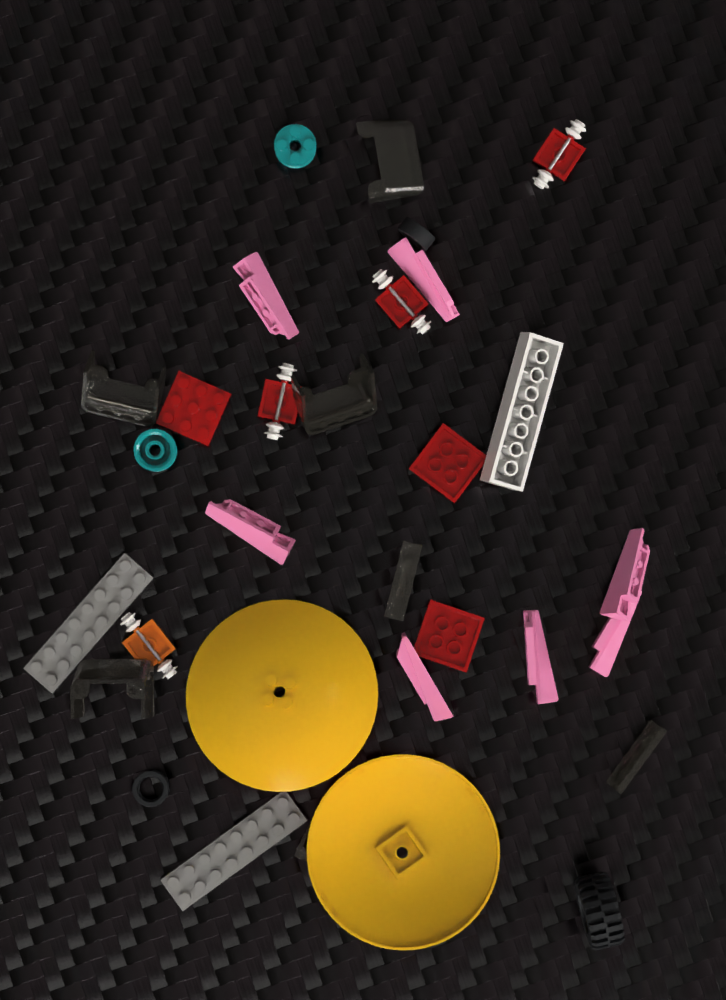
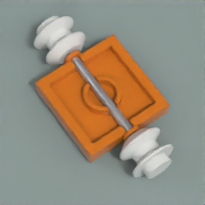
M127 613L121 618L122 623L120 625H126L127 629L125 632L133 631L134 633L124 640L122 644L145 673L157 663H161L158 666L157 672H163L162 678H171L177 673L175 669L178 666L173 667L171 665L172 659L164 661V658L173 652L176 647L153 619L140 628L138 626L141 619L136 620L134 618L136 613Z

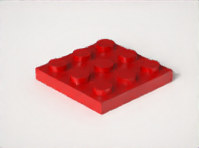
M178 371L156 424L209 446L232 394Z
M443 423L410 466L409 470L455 503L484 465L486 455Z
M430 599L414 649L419 657L467 673L485 618Z

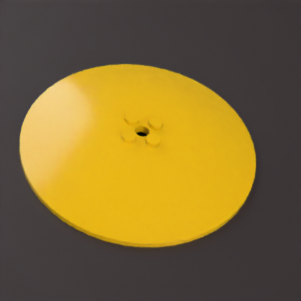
M283 599L260 602L243 608L222 621L207 636L196 653L189 671L186 687V709L190 727L198 745L207 758L220 771L233 780L255 789L272 792H290L306 789L330 779L344 769L357 756L370 735L378 706L376 671L370 654L360 637L344 620L320 606L298 600ZM278 687H283L285 689L284 696L276 697L274 694L275 690Z
M417 755L382 756L364 762L345 773L329 788L321 799L312 818L307 838L308 872L314 891L323 908L341 928L352 936L373 946L385 949H423L440 944L460 933L472 923L486 905L494 889L499 871L500 842L498 830L490 808L482 795L471 782L455 769L434 759ZM403 847L407 850L408 854L405 858L397 856L398 848Z

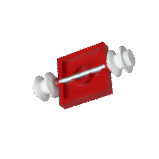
M577 119L575 121L570 120L572 126L565 128L567 136L553 128L534 157L533 161L544 168L537 170L539 173L538 177H533L535 180L534 184L540 189H544V187L549 188L548 181H554L551 173L565 181L586 150V148L574 141V139H581V132H586L585 124Z
M380 269L373 275L374 280L372 282H378V289L385 288L386 290L375 301L399 329L412 319L411 328L416 327L418 329L416 334L421 333L423 335L431 328L429 325L431 321L426 322L424 320L426 315L418 316V313L428 306L429 303L405 275L394 284H390L393 276L388 277L386 275L387 269L385 271Z
M287 363L278 366L281 369V373L276 374V376L281 379V382L265 379L258 411V417L272 420V422L266 424L269 429L264 434H267V438L273 440L283 437L279 433L284 427L278 423L285 422L295 425L303 391L301 386L288 384V381L295 380L292 373L297 370L293 369L294 365Z

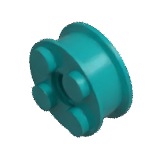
M300 124L285 126L278 132L274 141L276 157L286 167L293 169L305 167L313 160L316 154V139L313 133L307 127ZM298 142L301 148L298 151H293L290 149L291 143Z
M150 429L138 436L133 451L135 459L141 467L149 471L160 472L168 469L174 463L177 456V445L173 437L167 432L160 429ZM154 445H158L161 449L157 456H153L150 452L151 447Z

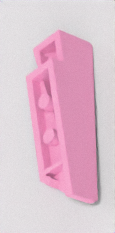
M406 237L388 250L389 255L445 322L460 315L454 306L451 296L423 250L415 253Z
M258 252L248 255L234 265V270L244 280L239 287L269 332L274 335H285L287 339H291L299 334Z
M231 499L224 500L223 503L219 504L210 501L206 508V515L280 565L284 564L296 540L278 533L281 528L280 525Z
M643 528L629 531L600 610V614L603 616L628 621L630 603L639 602L650 554L649 545L643 542V534L645 532Z
M630 603L628 621L609 617L592 645L598 651L588 667L604 677L609 676L638 603Z
M524 610L528 685L536 686L537 704L557 702L558 695L539 611Z
M403 632L396 657L424 705L427 703L434 721L454 717L407 635Z

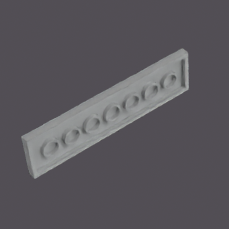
M124 553L23 669L48 691L54 693L154 577L129 555Z
M280 792L168 873L160 881L181 910L184 911L304 824L307 818L288 792Z

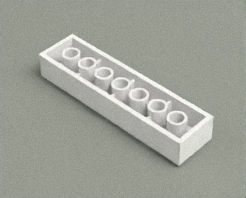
M520 332L481 473V481L523 492L564 343L531 332Z

